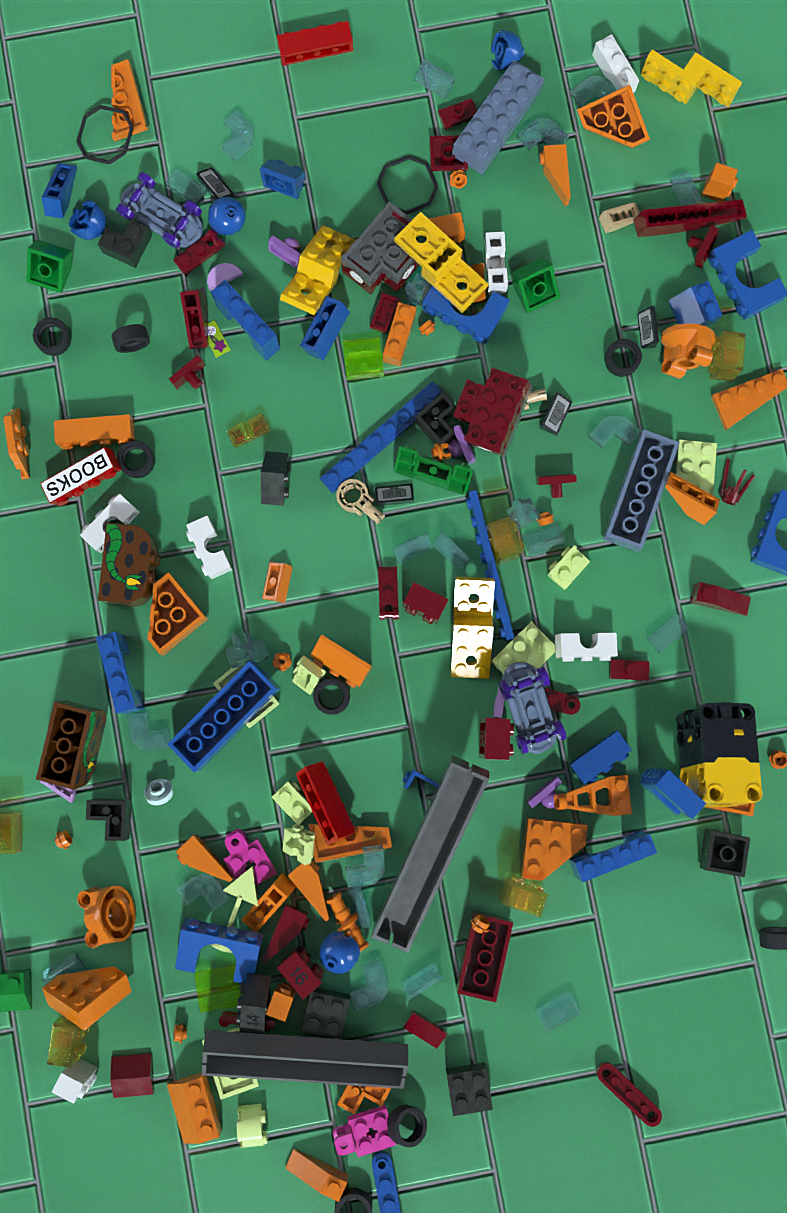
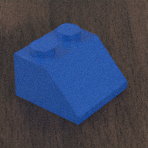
M269 159L260 168L264 187L295 199L299 198L306 180L305 171L300 167H291L281 160Z
M709 281L690 287L669 300L677 324L688 323L709 326L717 323L722 316Z

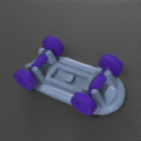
M140 172L137 178L141 183L131 185L123 192L116 211L128 220L133 219L147 226L148 229L160 235L171 247L178 249V247L188 248L201 239L203 227L198 217L201 215L202 210L189 200H186L184 205L181 206L153 189L156 182L149 175Z
M515 662L509 665L503 673L502 681L498 684L504 700L508 702L518 734L515 736L517 746L522 755L528 752L533 754L543 753L553 746L556 737L560 741L567 738L561 721L554 722L544 687L550 685L549 676L543 666L536 669L527 662Z

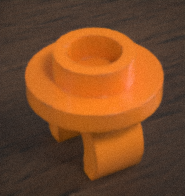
M438 443L434 444V448L431 449L432 458L436 459L437 462H442V459H449L451 453L445 454L443 452L444 449H448L449 444L444 443L441 446Z

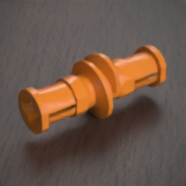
M338 892L327 898L326 903L330 904L337 919L335 923L341 924L337 931H344L347 938L351 936L358 944L360 951L367 948L369 942L365 941L359 926L356 925L358 914H350L348 906H346L342 899V893Z

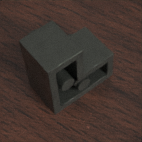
M130 220L123 236L105 228L97 245L103 254L136 268L152 235L147 226Z
M443 392L415 416V423L434 444L438 443L441 446L444 443H448L453 439L455 432L445 420L455 412L456 405Z
M266 451L261 468V504L284 506L285 498H289V487H286V482L289 483L292 469L289 453Z
M87 800L86 820H106L105 841H126L130 839L131 800Z

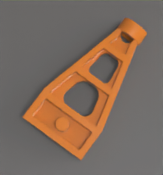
M628 775L604 777L571 791L555 794L554 806L556 810L572 809L610 816L632 814ZM602 788L608 789L609 805L604 806L596 803L595 792ZM588 792L589 805H578L577 795Z

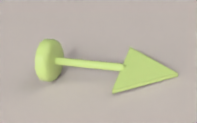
M253 866L223 890L238 897L227 927H232L242 899L258 906ZM210 944L212 947L218 950L233 953L230 949L223 945Z

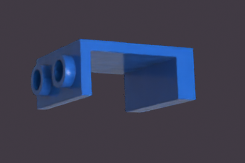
M414 769L411 772L407 771L402 780L405 783L404 788L406 789L410 786L415 775L435 787L439 785V783Z

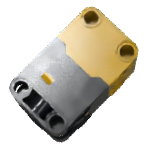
M719 702L705 703L697 706L695 709L680 712L676 717L680 780L706 803L704 807H732L760 801L763 793L754 707L748 703Z

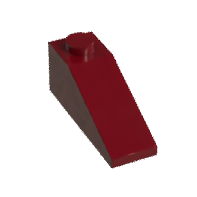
M195 288L181 291L180 296L189 348L209 347L208 310L205 289Z
M699 582L694 585L690 603L747 616L751 597L719 586Z
M288 903L286 904L261 962L266 963L298 936L301 929L306 930L310 921L307 918L308 912Z

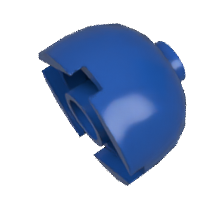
M499 30L500 33L495 34L491 53L495 54V60H491L496 70H507L512 61L520 62L524 55V47L519 36L514 32Z
M221 197L215 200L209 207L208 222L211 228L218 234L231 236L239 232L244 226L246 219L245 210L237 199Z
M86 201L81 204L84 206L81 210L76 209L69 221V227L72 228L70 231L77 237L92 240L102 236L106 226V216L94 201Z
M332 932L327 935L319 951L322 965L328 971L335 974H342L351 970L357 963L360 955V949L356 941L351 936L347 938L342 935L343 932Z

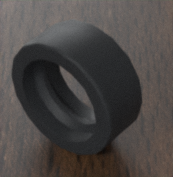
M49 317L42 319L33 329L34 343L46 355H61L71 345L72 337L69 329L57 318ZM50 327H57L62 331L63 338L56 346L47 347L42 342V334Z
M140 324L123 326L116 329L111 335L114 348L120 353L135 352L145 348L150 343L146 327Z
M618 339L606 351L604 358L605 366L615 376H629L641 364L642 352L634 341ZM626 348L632 352L634 362L630 367L620 368L615 365L612 355L616 349Z
M136 440L122 445L117 454V461L127 476L136 479L149 475L155 465V456L145 443ZM133 449H140L147 456L146 465L140 470H131L125 463L126 455Z
M329 678L319 682L314 690L313 699L317 709L321 712L335 715L344 711L348 706L350 692L342 681ZM327 686H337L343 693V700L336 708H328L321 702V691Z
M766 927L760 929V946L772 950H787V927Z
M406 1104L400 1105L389 1116L387 1123L388 1134L396 1144L408 1148L415 1147L422 1142L426 1135L427 1119L419 1108ZM407 1113H410L415 1118V1128L411 1136L405 1139L399 1133V1125L402 1118Z
M359 1188L344 1190L339 1202H335L334 1213H342V1206L349 1199L362 1201L365 1206V1213H372L373 1204L369 1195Z

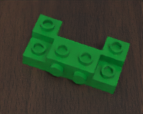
M408 445L399 447L394 473L466 496L474 471L470 469L469 465L460 463L452 467L449 463L437 462L428 456H418V452L415 451L414 447Z

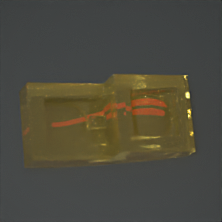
M260 413L245 423L240 422L226 432L234 448H237L270 432L271 429L264 415Z

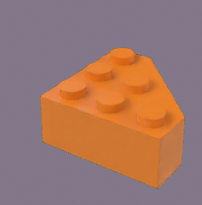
M630 85L577 109L583 128L587 131L629 148H634L650 140Z
M169 572L153 584L150 626L147 637L157 652L163 656L208 620L206 615Z
M526 817L520 876L523 879L543 881L586 845L588 825Z
M114 966L58 975L42 987L48 1005L84 1031L132 992L127 975Z

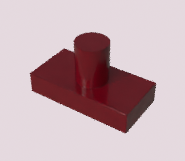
M711 225L704 240L691 236L688 247L699 250L695 257L696 267L703 268L718 238V227Z
M198 355L195 356L169 378L176 390L185 382H188L194 389L202 385V380L196 375L197 372L205 367L202 359Z
M576 474L536 477L537 485L551 484V498L563 497L562 483L577 482Z
M611 659L609 679L649 681V661Z

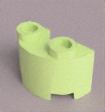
M303 655L297 663L298 666L293 671L295 676L292 682L311 695L319 679H323L326 671Z
M293 825L292 828L284 829L282 851L290 856H297V860L304 865L310 864L314 856L315 833L305 830L302 825Z
M262 1104L238 1106L237 1138L238 1142H240V1148L264 1146L267 1144L268 1135L267 1131L263 1130L262 1124L266 1123V1111L262 1110Z

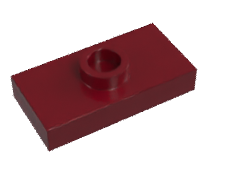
M470 98L438 110V116L444 130L470 121L477 112L473 99Z
M382 292L370 324V329L388 334L400 298Z

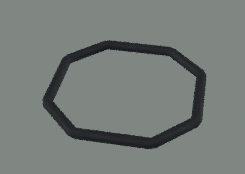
M99 105L83 116L76 142L85 159L112 164L127 153L134 128L124 110ZM100 109L123 114L130 127L123 152L110 160L87 156L80 143L86 119Z
M406 156L386 164L377 181V186L385 204H387L388 199L381 186V181L387 168L409 159L426 166L434 184L428 202L409 210L400 209L405 214L429 206L438 189V184L429 164L413 156Z

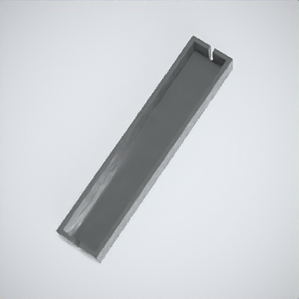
M452 755L373 926L372 938L388 944L390 934L394 933L392 946L404 952H409L489 781L488 770L474 764L469 767V762Z
M206 1030L202 1055V1075L404 1089L408 1070V1044L399 1042L384 1043L381 1041L370 1042L358 1039L342 1040L340 1038L326 1039L321 1037H301L299 1035L283 1036L280 1034L268 1035L239 1033V1031Z

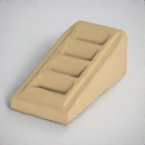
M633 202L604 210L599 220L605 233H609L634 223V219L640 211L636 203Z

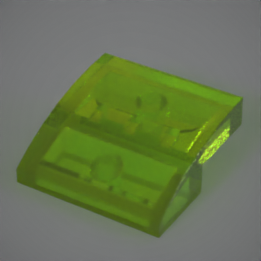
M380 337L342 341L347 381L384 377Z
M235 965L205 969L194 973L200 1013L237 1006L239 991L237 982H234Z

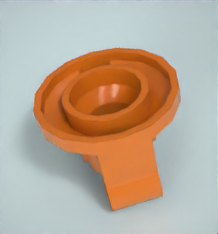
M688 323L674 325L665 329L661 336V342L664 345L662 373L681 379L688 369H694L698 366L707 367L713 358L711 349L716 339L714 331L707 326Z
M120 885L103 888L95 886L78 894L77 901L80 907L85 909L84 922L89 930L85 935V942L88 947L96 948L107 943L122 942L131 935L136 919L135 905L131 895L125 888Z

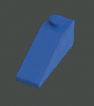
M58 163L42 195L45 216L64 218L69 207L77 166Z

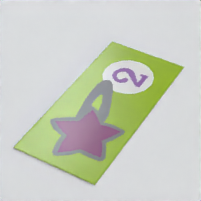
M214 320L208 323V344L217 358L231 351Z

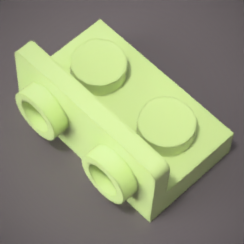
M576 545L572 548L568 546L562 552L563 558L559 563L555 560L548 568L550 572L547 576L563 590L571 584L590 562L576 549Z
M287 781L272 798L299 825L312 813L306 797L300 793L302 790L295 781L292 783Z

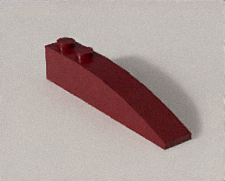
M742 199L645 209L634 219L637 237H647L708 228L711 225L716 226L745 219L747 214Z

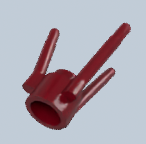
M726 459L722 488L719 495L722 496L721 501L735 506L755 478V475L748 479L739 492L738 489L747 470H743L735 487L729 486L726 489L730 459Z

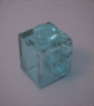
M417 273L413 281L410 280L406 285V298L411 304L422 307V302L432 285L421 274Z
M530 497L524 500L521 498L516 499L511 503L512 507L506 510L517 530L530 525L541 517Z

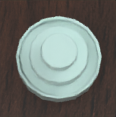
M162 778L151 781L144 789V796L151 805H162L168 802L174 793L170 781Z

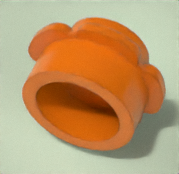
M463 170L451 173L449 181L451 186L462 188L466 185L467 176Z
M431 319L418 328L421 331V335L425 333L428 336L435 330L433 326L436 323H433Z
M549 511L538 514L539 518L536 519L539 526H544L554 522V514H550Z
M279 652L274 656L273 666L278 668L279 671H285L291 666L292 660L288 653Z
M775 750L769 756L771 766L775 769L785 768L787 766V754L781 750Z
M66 830L56 833L55 843L59 848L67 849L73 843L70 834Z
M476 915L471 920L472 928L476 932L483 933V931H489L490 922L485 917Z
M183 1023L180 1025L175 1024L173 1041H179V1044H181L182 1039L187 1038V1027H184Z

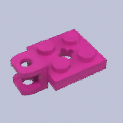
M239 828L226 835L225 845L230 854L224 857L223 860L235 880L248 870L245 868L247 861H250V863L255 862L256 864L253 869L255 886L277 874L276 868L258 838L249 843L245 833ZM235 838H236V839H238L239 841H238V842H234L232 839H235Z
M386 1105L348 1116L347 1124L338 1126L332 1131L338 1155L356 1152L357 1156L361 1157L396 1145L388 1134L387 1123L389 1115ZM373 1127L374 1130H377L372 1135L367 1134L369 1132V1128Z

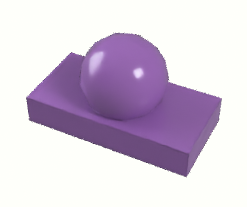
M272 235L269 239L268 250L297 269L301 255L299 253V242L292 237L286 238L282 242Z
M459 425L453 427L457 439L449 442L447 452L451 453L453 458H459L464 454L469 464L475 463L476 458L470 445L464 441L465 433L462 427Z
M553 777L529 797L526 802L533 808L541 801L545 808L554 809V795L558 794L554 789L562 781L558 777Z

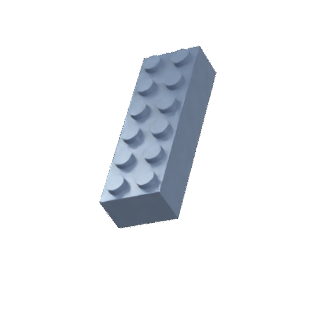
M515 60L512 61L454 143L452 156L455 155V158L462 163L464 161L467 162L470 168L483 175L541 93L545 79Z
M643 430L639 434L602 540L635 552L643 549L680 442L647 430Z

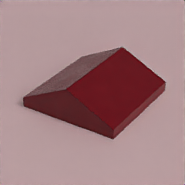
M460 135L429 136L431 172L468 170L467 162L464 161L462 163L455 158V155L452 156L454 143Z
M152 1053L111 1057L110 1082L113 1098L154 1094Z

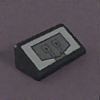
M212 167L196 173L197 179L214 200L221 197L235 196Z
M650 306L637 314L642 349L655 348L659 342L656 310L654 306Z
M556 392L540 429L557 436L572 401Z
M412 483L375 487L376 506L414 503Z

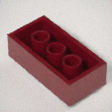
M480 719L479 758L509 760V756H513V744H510V736L514 735V723H510L511 719Z
M473 910L471 920L476 915L485 917L490 922L489 931H483V933L476 932L472 928L473 924L470 921L456 991L457 994L496 1003L513 921L509 918Z

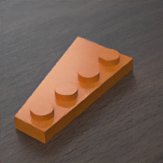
M127 59L111 65L113 108L124 110L127 113L134 128L132 135L148 130L131 62ZM113 112L112 139L118 141L128 136L130 127L123 114Z
M783 369L713 394L711 397L724 429L727 430L787 389V379Z
M308 824L309 831L315 833V863L392 848L388 827L353 826L356 831L354 834L346 839L327 845L319 825Z

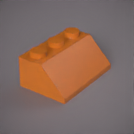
M323 635L320 636L310 655L314 658V663L321 668L323 665L330 668L328 672L337 678L341 675L346 679L345 683L353 688L356 685L361 687L372 669L371 665Z
M202 1072L167 1083L184 1144H201L219 1138L223 1129L207 1076L202 1075Z

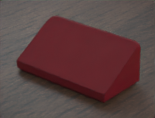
M415 1010L412 1011L403 1026L404 1029L436 1049L448 1034L445 1029Z

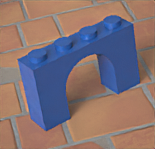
M753 230L713 249L708 256L711 267L717 271L719 281L726 287L728 297L733 300L737 313L744 320L783 301L787 297V290L780 278L760 288L747 287L738 280L735 272L736 264L755 254L761 247Z
M226 280L222 281L211 291L220 312L229 321L232 318L237 321L251 339L254 349L265 361L280 350L276 334Z
M431 286L422 302V309H424L426 314L430 316L435 315L440 318V321L444 324L455 326L460 333H467L473 336L472 338L475 341L487 344L507 310L510 300L493 291L481 312L473 316H464L457 313L452 308L450 301Z
M781 489L771 497L770 504L772 505L770 511L768 510L764 516V527L759 530L757 535L759 541L757 546L753 547L750 555L753 556L751 559L752 563L787 576V551L778 544L775 536L777 524L781 519L787 518V491Z
M112 632L96 637L116 714H129L145 709L139 690L134 689L127 673L125 655L130 654L126 636L118 632Z
M651 768L650 770L646 769L640 776L642 779L639 783L673 814L679 815L682 812L688 818L693 819L706 805L700 797L670 770Z
M639 830L622 837L624 842L617 846L592 854L584 852L569 858L575 877L581 882H585L656 854L657 850L651 835Z
M185 918L180 931L175 969L195 973L201 949L209 944H220L230 949L236 958L234 982H246L247 973L257 974L263 934Z

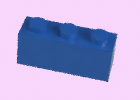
M326 296L300 346L309 355L324 361L350 311L341 301Z
M614 731L568 765L582 784H591L598 779L596 775L600 772L606 773L611 770L614 762L625 760L629 756L628 752L631 751V748L619 731Z

